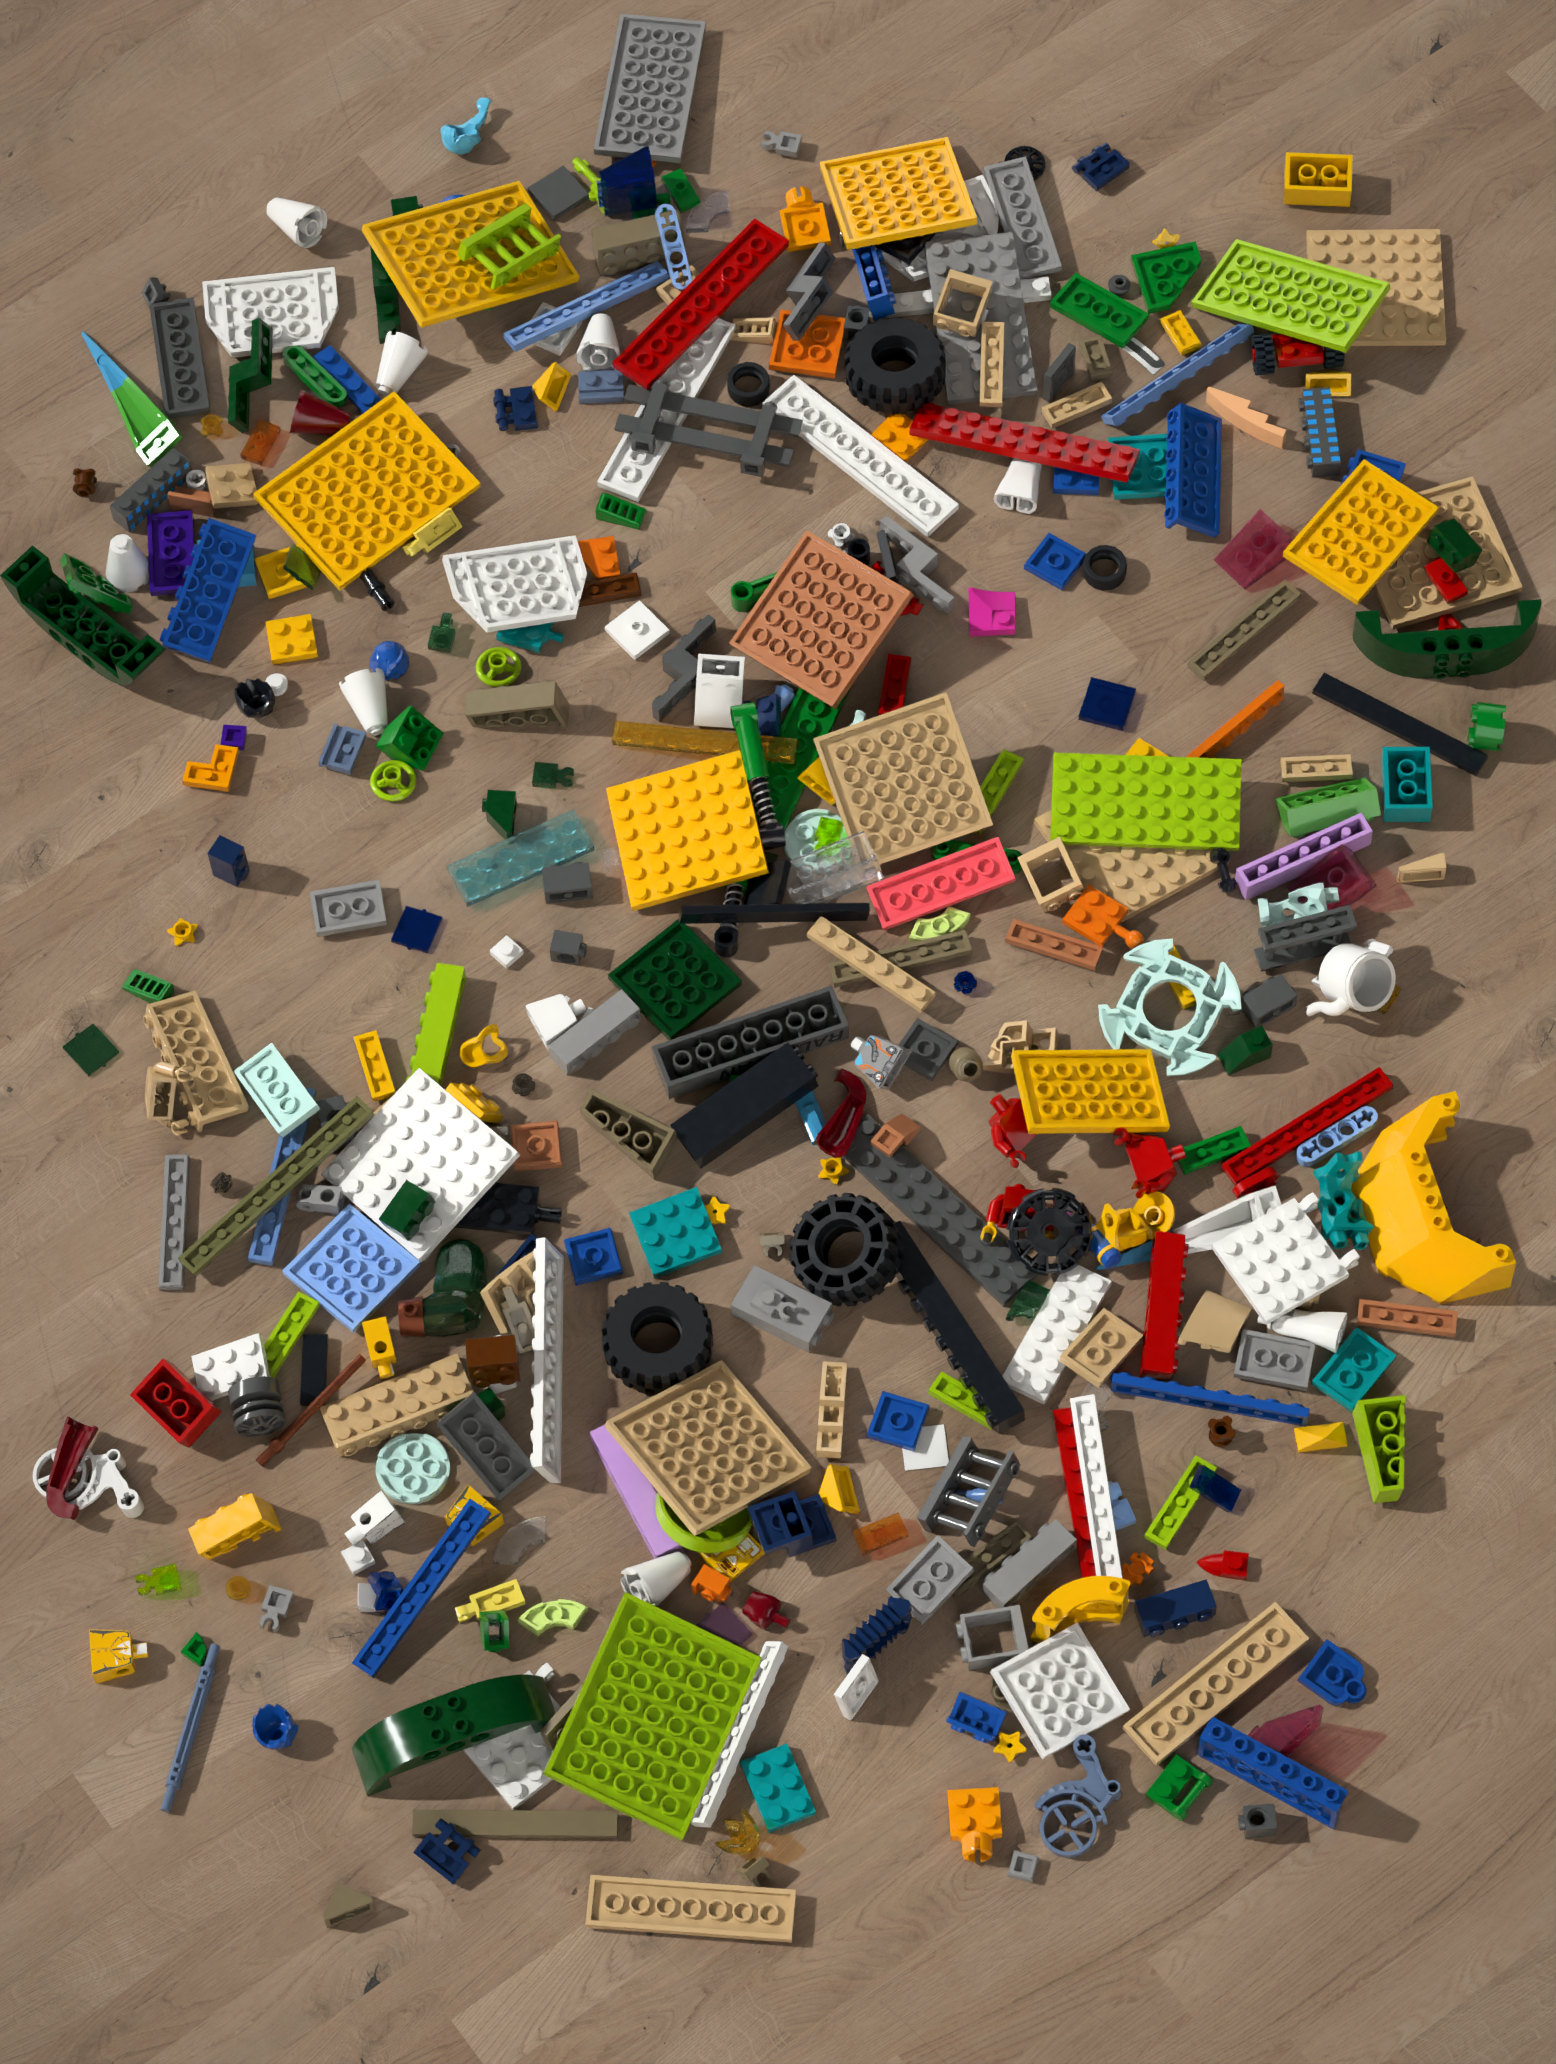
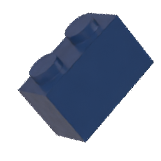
M219 835L207 853L213 876L238 887L240 882L247 878L250 871L244 846Z

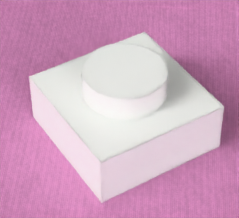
M507 935L490 949V955L506 969L524 954L523 949Z
M363 1540L341 1551L353 1576L376 1564Z

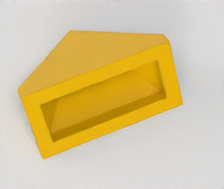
M554 362L532 387L539 400L552 410L558 411L572 374L557 362Z
M1330 369L1307 373L1305 389L1330 387L1331 396H1351V373Z
M1343 1422L1294 1428L1298 1453L1346 1447L1348 1445Z
M830 1464L827 1467L819 1491L822 1502L840 1512L858 1514L860 1509L849 1467Z

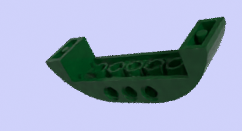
M33 545L0 575L5 586L19 605L49 636L95 672L116 684H131L165 651L164 647L149 635L140 641L83 595L72 592L67 583L53 573L49 558Z
M1541 599L1518 601L1513 625L1382 634L1379 610L1356 611L1352 636L1359 650L1370 661L1388 672L1411 678L1444 679L1457 676L1466 678L1472 675L1486 674L1499 670L1520 657L1528 648L1535 635L1542 602Z
M528 1674L502 1676L459 1688L399 1711L378 1722L363 1733L354 1743L352 1751L366 1794L370 1796L391 1788L389 1777L531 1725L535 1733H538L556 1713L543 1677Z

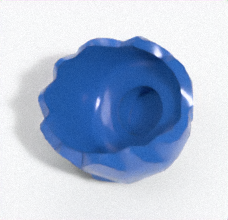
M384 641L377 645L369 659L370 669L373 672H376L375 668L382 669L385 680L399 679L409 668L407 651L400 643L393 641Z
M267 1704L263 1708H259L257 1715L253 1717L252 1723L253 1734L257 1742L271 1750L291 1746L299 1727L295 1724L291 1714L279 1704L275 1706Z

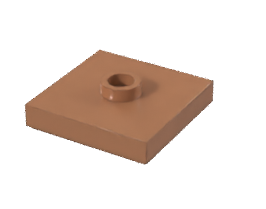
M558 1120L510 1125L512 1147L520 1154L513 1163L514 1172L562 1167Z

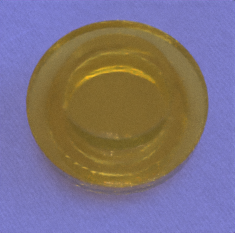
M234 1576L226 1583L225 1590L229 1598L240 1601L250 1594L251 1586L245 1577Z

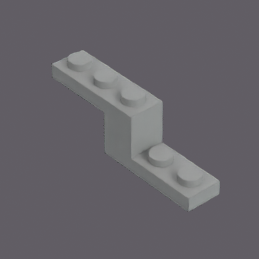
M885 516L880 521V531L885 530L889 542H893L902 553L906 554L896 564L899 581L913 588L921 598L925 597L937 610L944 611L949 615L954 610V597L927 577L938 566V553L891 518Z

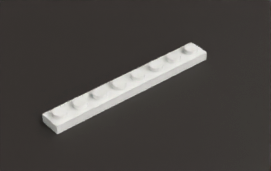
M1049 277L1020 280L1024 303L1051 300ZM931 290L894 294L896 304H893L895 314L880 319L934 313Z
M1094 1394L1070 1398L1096 1576H1112L1123 1579L1096 1398Z
M766 1641L759 1655L762 1658L690 1822L694 1827L711 1828L712 1823L716 1819L718 1809L726 1796L730 1781L736 1773V1767L756 1726V1721L761 1709L765 1705L770 1688L775 1682L779 1667L784 1661L789 1646L783 1642Z

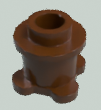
M77 468L73 470V475L76 477L72 490L78 496L88 497L95 493L93 484L97 482V478L95 477L96 471L94 469L81 470Z
M1224 1416L1222 1419L1216 1420L1213 1418L1209 1420V1440L1214 1446H1228L1235 1437L1236 1432L1232 1429L1231 1417Z

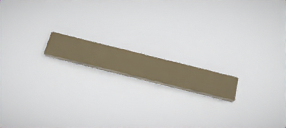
M413 1809V1837H426L429 1832L435 1837H439L442 1832L435 1827V1824L442 1818L448 1824L451 1822L457 1827L456 1830L464 1837L618 1838V1811Z

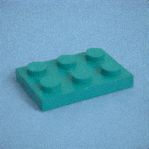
M1356 1327L1312 1380V1385L1352 1413L1357 1401L1364 1399L1395 1361L1396 1354Z
M788 1744L740 1761V1766L768 1833L816 1815V1810Z

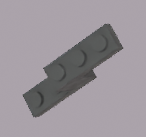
M819 242L786 289L787 294L795 304V308L783 326L793 341H800L833 293L823 276L836 258L826 243Z
M709 614L703 620H698L693 630L683 635L678 644L672 650H668L662 658L663 671L672 677L674 681L669 685L668 690L662 696L656 697L652 703L653 718L659 722L696 687L698 659L692 654L716 632L715 619Z

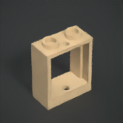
M950 269L933 314V325L941 330H952L962 336L976 338L992 294L993 281ZM952 289L982 297L973 323L943 314Z
M1060 837L1017 857L1044 913L1058 909L1061 904L1069 900H1077L1085 890V886L1071 856ZM1062 856L1074 882L1043 897L1031 871Z

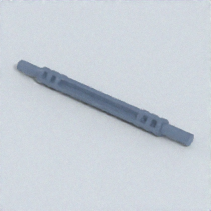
M217 1644L210 1645L205 1665L201 1666L175 1756L170 1767L171 1769L165 1784L167 1789L160 1809L166 1813H170L176 1792L180 1790L202 1713L216 1672L214 1666L220 1650V1646Z

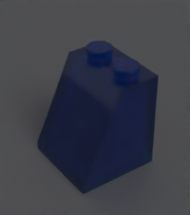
M649 146L643 147L599 171L600 181H596L599 208L604 207L605 216L657 208L656 184Z

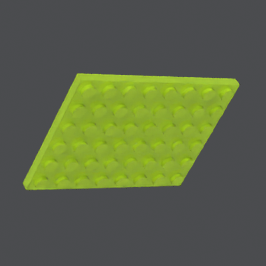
M625 1592L543 1775L682 1841L762 1658Z

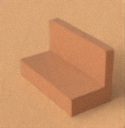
M175 486L174 492H168L167 497L170 509L177 511L192 510L193 514L214 518L216 509L213 507L210 492Z

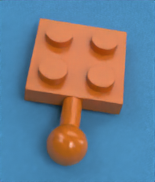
M1090 885L1087 886L1062 919V924L1100 947L1105 944L1113 932L1125 939L1127 946L1131 949L1144 944V936L1141 932L1137 930L1129 931L1119 925L1127 915L1128 908Z

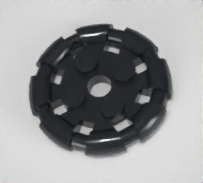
M1060 1188L1035 1190L1021 1199L1020 1205L1014 1207L1007 1223L1010 1238L1007 1239L1009 1248L1015 1259L1026 1265L1025 1268L1030 1272L1043 1276H1048L1051 1273H1056L1057 1275L1065 1274L1076 1268L1082 1257H1086L1090 1251L1094 1234H1091L1092 1217L1085 1204L1075 1199L1076 1195ZM1045 1200H1052L1053 1207H1046ZM1068 1206L1074 1210L1070 1216L1064 1211ZM1029 1208L1035 1211L1030 1219L1025 1215ZM1049 1225H1054L1057 1229V1234L1052 1239H1048L1045 1236V1229ZM1081 1225L1082 1234L1075 1235L1074 1226ZM1019 1229H1025L1026 1238H1019ZM1071 1246H1074L1076 1251L1070 1256L1067 1251ZM1031 1248L1037 1252L1033 1258L1027 1254ZM1048 1256H1056V1263L1049 1264Z

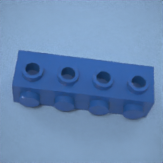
M875 245L852 249L873 320L895 314L893 304H896V299L893 291H889L892 289L889 277H885L889 274L885 262H883L885 260L881 248L876 249Z

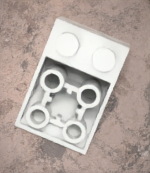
M698 654L694 726L734 729L730 706L742 704L745 657Z

